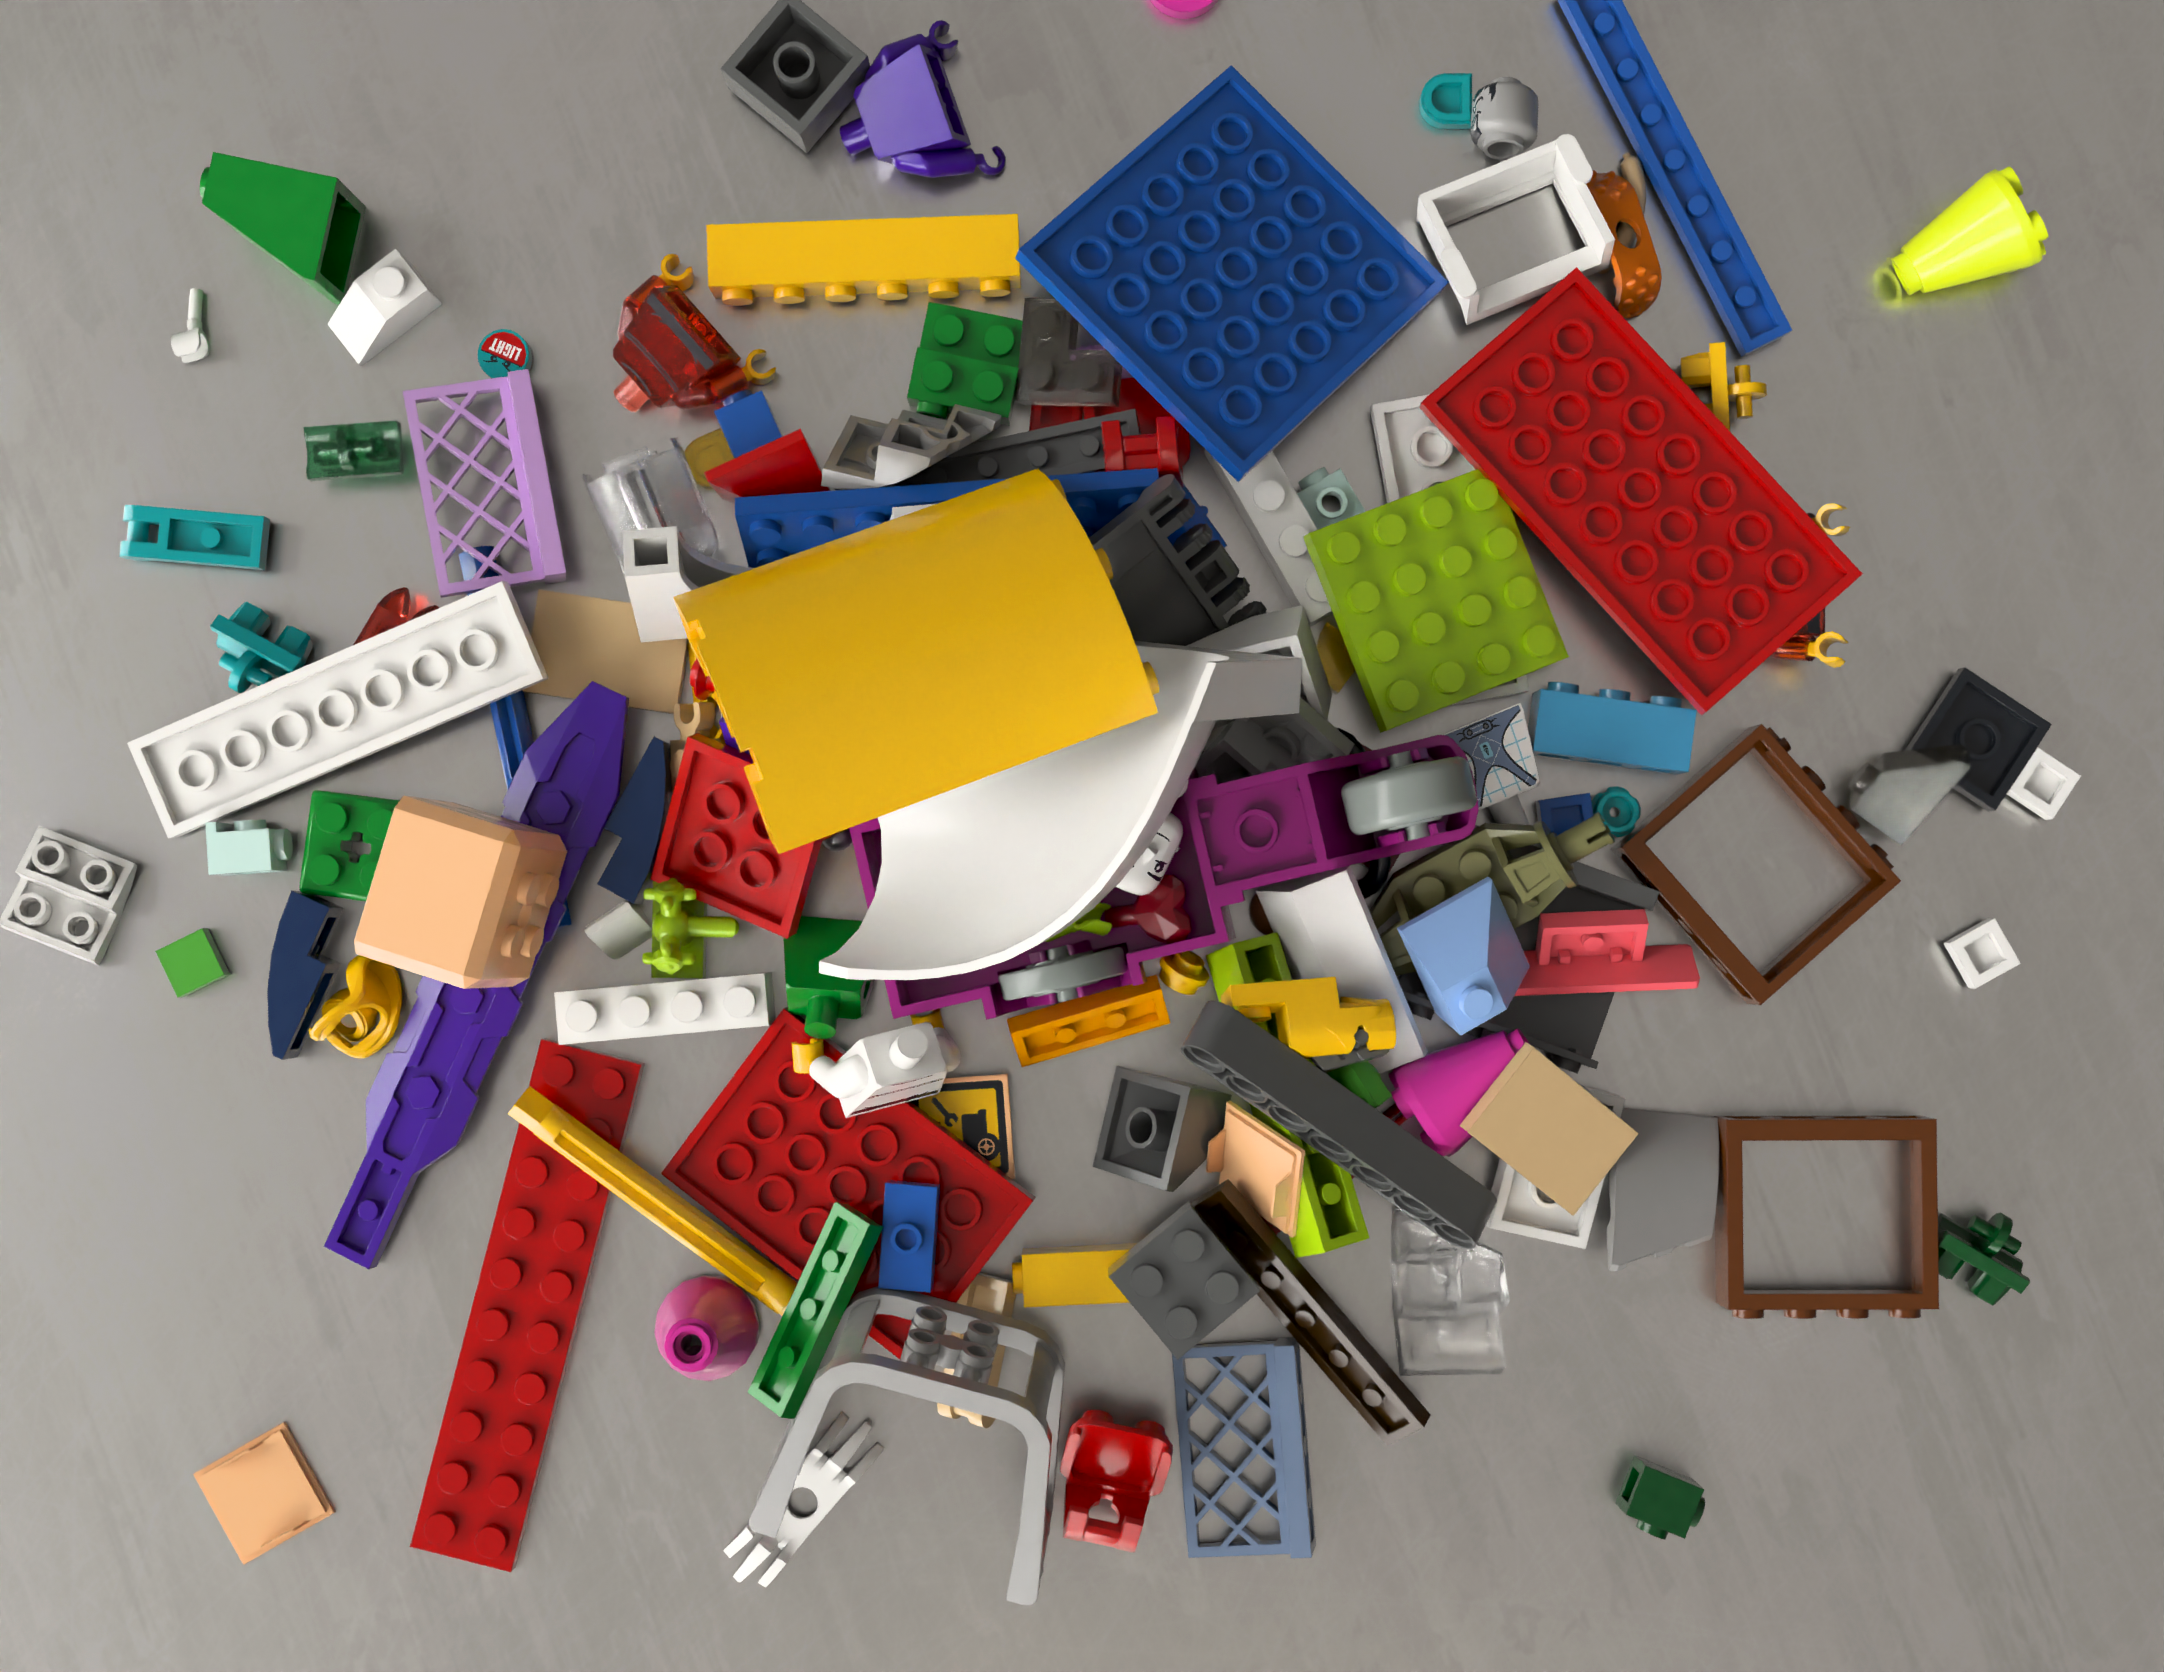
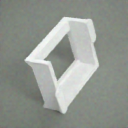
M1563 134L1557 140L1418 195L1416 221L1418 225H1421L1461 305L1466 325L1547 293L1576 267L1585 277L1609 268L1615 238L1586 185L1591 181L1593 171L1573 135ZM1553 184L1585 247L1477 290L1476 283L1446 226Z

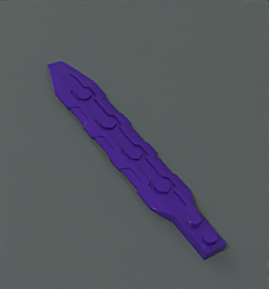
M592 681L526 750L502 803L505 808L501 817L557 834L567 850L559 877L558 892L551 904L544 927L543 942L535 957L530 976L513 987L463 989L422 976L415 991L418 998L393 1052L386 1054L366 1098L367 1153L324 1244L325 1248L367 1269L377 1267L420 1172L459 1144L480 1099L477 1092L503 1036H509L523 1005L521 996L546 942L553 940L567 908L564 903L590 847L596 846L618 799L629 706L628 697Z

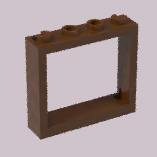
M1763 724L1752 726L1745 730L1636 826L1630 834L1626 835L1611 848L1614 854L1643 886L1660 891L1656 900L1742 999L1747 1004L1760 1006L1901 882L1891 870L1894 866L1886 858L1888 854L1876 844L1870 846L1857 832L1860 824L1855 816L1840 804L1835 807L1822 792L1826 789L1822 779L1808 766L1801 768L1788 754L1791 746L1785 737L1779 738L1771 727L1766 729ZM1748 752L1756 758L1864 880L1761 972H1758L1645 844Z
M1920 1115L1714 1116L1718 1118L1719 1177L1715 1215L1716 1303L1728 1310H1732V1317L1759 1319L1764 1318V1310H1784L1785 1317L1810 1319L1816 1318V1310H1836L1837 1317L1861 1319L1869 1317V1310H1888V1316L1920 1318L1921 1309H1939L1937 1119ZM1910 1140L1912 1290H1744L1742 1141Z

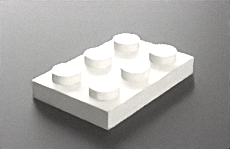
M1583 1087L1619 1118L1621 1117L1625 1102L1624 1097ZM1500 1158L1491 1190L1497 1198V1203L1486 1226L1491 1229L1586 1249L1604 1178L1573 1216Z

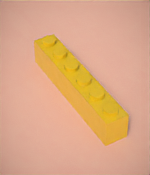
M1018 214L706 225L708 287L715 299H722V303L726 305H749L753 303L754 297H774V301L777 303L796 304L804 302L805 296L825 295V299L831 302H849L856 299V294L877 293V298L881 300L905 299L908 297V292H928L929 297L946 299L959 296V290H980V295L1000 297L1009 295L1011 289L1021 288L1020 263L1015 259L1020 248Z

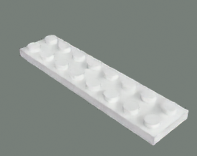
M501 581L130 741L127 744L167 837L170 839L184 835L205 826L207 822L219 820L549 678L509 583Z

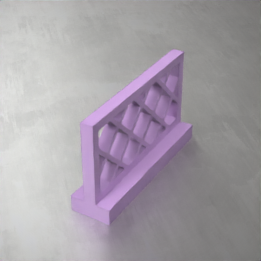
M529 369L507 372L508 376L403 391L441 598L478 592L501 581L508 582L510 587L538 582L551 584L566 581L565 563ZM500 392L503 410L491 426L466 410L477 395ZM465 397L460 405L451 400V398ZM439 400L453 410L454 413L437 434L419 422L416 403ZM461 417L485 433L469 456L445 440ZM504 421L508 439L497 432ZM421 433L433 440L426 451L424 450ZM492 438L511 451L512 461L500 477L475 461ZM439 446L464 462L448 485L428 472L427 462ZM470 467L495 483L479 506H476L454 490ZM513 472L515 473L517 489L506 482ZM431 484L442 491L435 502ZM501 488L518 499L522 511L510 528L485 512ZM449 496L473 512L457 536L442 527L437 521L436 513ZM479 518H482L504 534L488 558L463 541ZM523 521L527 540L515 533ZM440 534L452 542L444 554ZM512 539L529 551L532 570L510 574L494 561L509 540ZM458 547L483 563L471 580L449 583L446 563ZM489 568L499 574V576L482 578Z

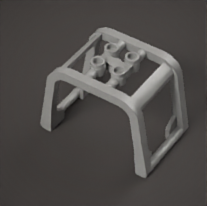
M878 1286L858 1292L849 1300L796 1418L790 1419L778 1449L773 1456V1461L762 1489L758 1493L756 1504L749 1519L750 1528L757 1533L776 1538L797 1475H800L815 1432L832 1394L842 1386L852 1383L870 1384L992 1417L1015 1426L1024 1435L1028 1445L1020 1528L1006 1600L1021 1605H1033L1038 1599L1041 1576L1044 1571L1043 1565L1054 1503L1065 1362L1058 1344L1044 1330L1025 1321L918 1292L878 1288ZM877 1314L893 1315L912 1320L900 1361L877 1354L862 1353ZM945 1330L963 1334V1340L953 1335H944ZM998 1344L1019 1349L1032 1356L1024 1397L1010 1390L987 1385ZM936 1364L943 1368L954 1369L953 1375L934 1370Z

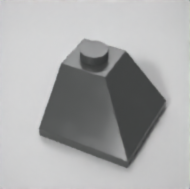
M1116 1066L1093 1167L1164 1191L1174 1192L1207 1159L1208 1142L1224 1129L1226 1102L1231 1101L1232 1095L1196 1084Z

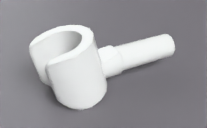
M197 288L190 289L187 320L188 331L171 335L173 352L177 357L181 356L183 363L204 359L210 353L209 342L202 330L203 323L201 322L203 290Z

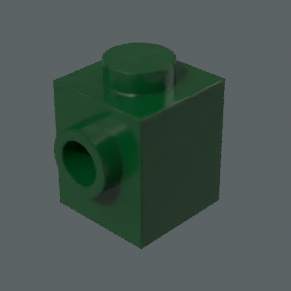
M1634 1455L1616 1500V1505L1626 1515L1638 1520L1637 1528L1652 1536L1666 1540L1669 1532L1685 1539L1689 1527H1696L1703 1515L1705 1498L1702 1495L1704 1489L1690 1477Z

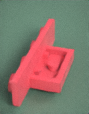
M1645 909L1540 913L1536 949L1524 951L1530 967L1514 996L1696 989L1699 986L1700 976L1690 945L1645 946L1649 925Z

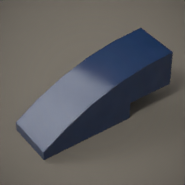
M655 736L651 740L604 829L622 839L597 885L633 904H643L645 900L643 892L646 888H650L653 880L650 879L673 794L670 744Z
M291 890L279 921L271 954L267 988L268 1027L272 1054L281 1060L297 1058L308 1037L309 1028H312L341 963L324 956L323 953L344 908L319 896Z

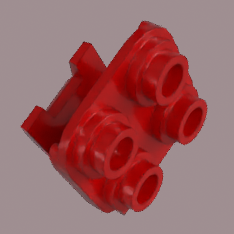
M1135 378L1105 380L1092 386L1084 396V419L1135 409L1138 414L1141 430L1140 435L1123 436L1120 420L1101 422L1105 472L1158 468L1159 478L1172 474L1181 487L1184 488L1183 467L1189 461L1191 452L1189 432Z
M1088 1410L1083 1414L1082 1418L1078 1419L1070 1427L1060 1466L1061 1474L1067 1478L1064 1495L1063 1538L1086 1541L1135 1553L1150 1497L1158 1495L1163 1491L1172 1462L1173 1445L1165 1434V1428L1157 1422L1140 1421L1133 1428L1114 1424L1113 1417L1105 1411ZM1101 1498L1111 1500V1508L1118 1515V1523L1089 1518V1511L1094 1506L1099 1505Z

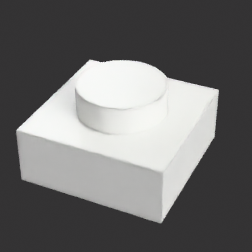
M2037 747L2007 795L2043 819L2050 820L2055 817L2081 775Z
M1987 918L1943 943L1966 985L1971 989H1976L2021 964L1995 918Z

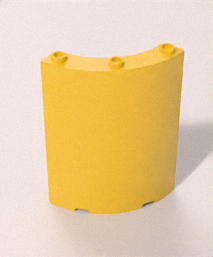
M1038 468L673 597L690 646L705 676H710L716 690L714 691L715 699L731 738L735 737L740 753L747 750L750 752L753 764L745 766L744 771L768 836L778 854L1158 713L1153 697L1154 694L1159 693L1158 680L1151 664L1148 661L1144 663L1141 661L1130 628L1109 581L1113 579L1109 558L1103 548L1096 550L1093 548L1085 530L1067 502L1060 481L1058 479L1051 481Z

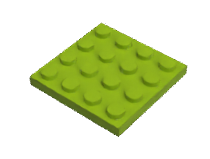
M1479 469L1303 536L1380 733L1569 657L1511 508L1498 494L1495 484L1486 479Z

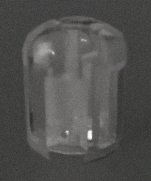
M678 437L670 438L674 449L657 453V451L650 452L647 446L602 464L606 475L594 481L590 475H582L583 482L590 494L624 575L622 531L657 528L637 481L639 477H641L661 527L677 526L683 540L693 549L711 558L718 547V533Z

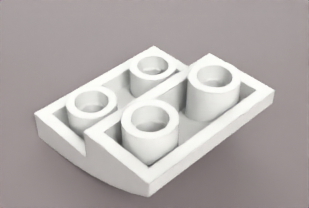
M38 826L15 871L21 878L0 917V926L99 966L123 913L137 865L131 861Z

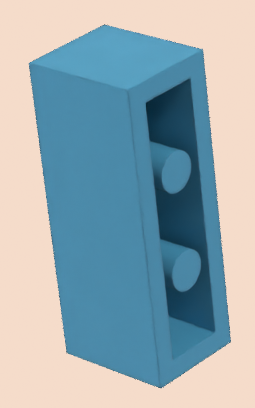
M1548 682L1547 689H1540L1532 693L1528 732L1534 756L1674 775L1689 772L1697 710L1681 708L1682 699L1651 696L1650 703L1630 701V692L1615 689H1599V696L1578 694L1579 685L1563 682Z

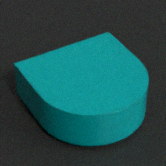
M1443 73L1434 76L1425 84L1419 98V110L1423 119L1429 125L1438 129L1471 128L1472 73Z

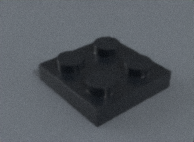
M1964 667L1957 670L1902 755L1988 812L1996 811L2052 724Z

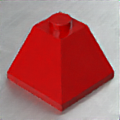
M801 428L704 472L708 483L723 500L734 504L735 498L831 491L830 487L821 486L822 470Z

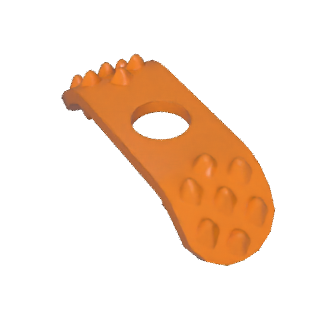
M1593 170L1592 179L1586 185L1615 238L1611 255V262L1616 275L1613 278L1616 288L1614 308L1624 318H1632L1646 311L1656 300L1662 280L1660 264L1637 194L1631 183L1625 178L1615 175L1614 171L1597 173ZM1618 222H1626L1634 229L1637 237L1634 248L1625 247L1618 240L1616 235Z

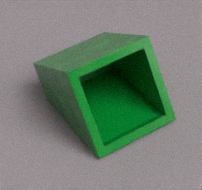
M213 152L210 167H206L203 170L200 179L202 204L232 229L331 302L340 304L348 290L366 206L336 177Z

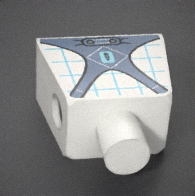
M1521 703L1443 734L1452 738L1466 754L1476 785L1478 809L1481 810L1489 807L1495 824H1528L1529 821L1517 794L1539 786L1540 781Z

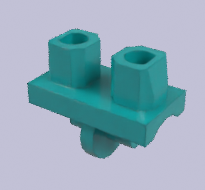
M247 601L229 619L218 614L210 625L211 630L218 633L217 647L226 651L220 658L219 666L231 672L228 687L238 693L245 692L251 684L260 686L272 681L273 677L279 678L302 668L313 647L311 637L303 631L287 625L275 643L264 639L261 636L271 624L269 615Z

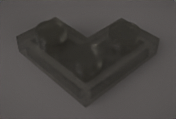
M1025 298L1015 401L1022 405L1119 407L1123 366L1107 350H1076L1079 322L1055 298Z

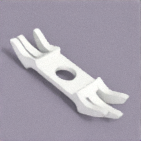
M840 1413L805 1458L800 1475H797L793 1488L794 1490L804 1487L813 1491L818 1500L816 1511L810 1516L798 1517L787 1506L776 1538L764 1535L734 1574L733 1577L738 1582H741L754 1571L777 1546L782 1551L758 1581L759 1584L766 1588L841 1497L884 1450V1447L878 1442L848 1474L842 1470L872 1429L868 1422L865 1421L828 1458L824 1453L849 1419L845 1413ZM748 1524L723 1551L731 1558L754 1537L756 1532Z

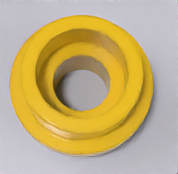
M1191 951L1164 956L1160 959L1159 963L1162 967L1159 972L1160 980L1169 988L1179 993L1194 995L1198 987H1204L1210 978L1208 971L1204 968V960Z

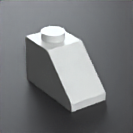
M394 249L353 281L328 325L357 363L363 366L436 310L442 303L413 265L397 249Z

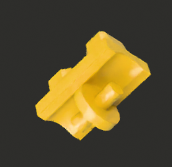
M1725 342L1709 343V352L1697 353L1681 358L1682 381L1689 388L1711 386L1712 403L1705 405L1730 431L1728 401L1736 402L1738 419L1752 418V400L1767 396V385L1761 382H1751L1750 365L1735 366V384L1728 385Z

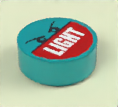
M507 329L495 330L483 338L478 348L479 365L491 379L508 376L507 372L524 369H529L530 371L533 361L531 348L514 331Z

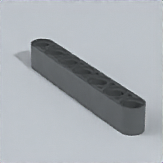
M1207 1001L1181 1047L1183 1055L1189 1061L1442 1239L1466 1249L1476 1247L1497 1203L1496 1196L1488 1188L1239 1011L1217 1001Z

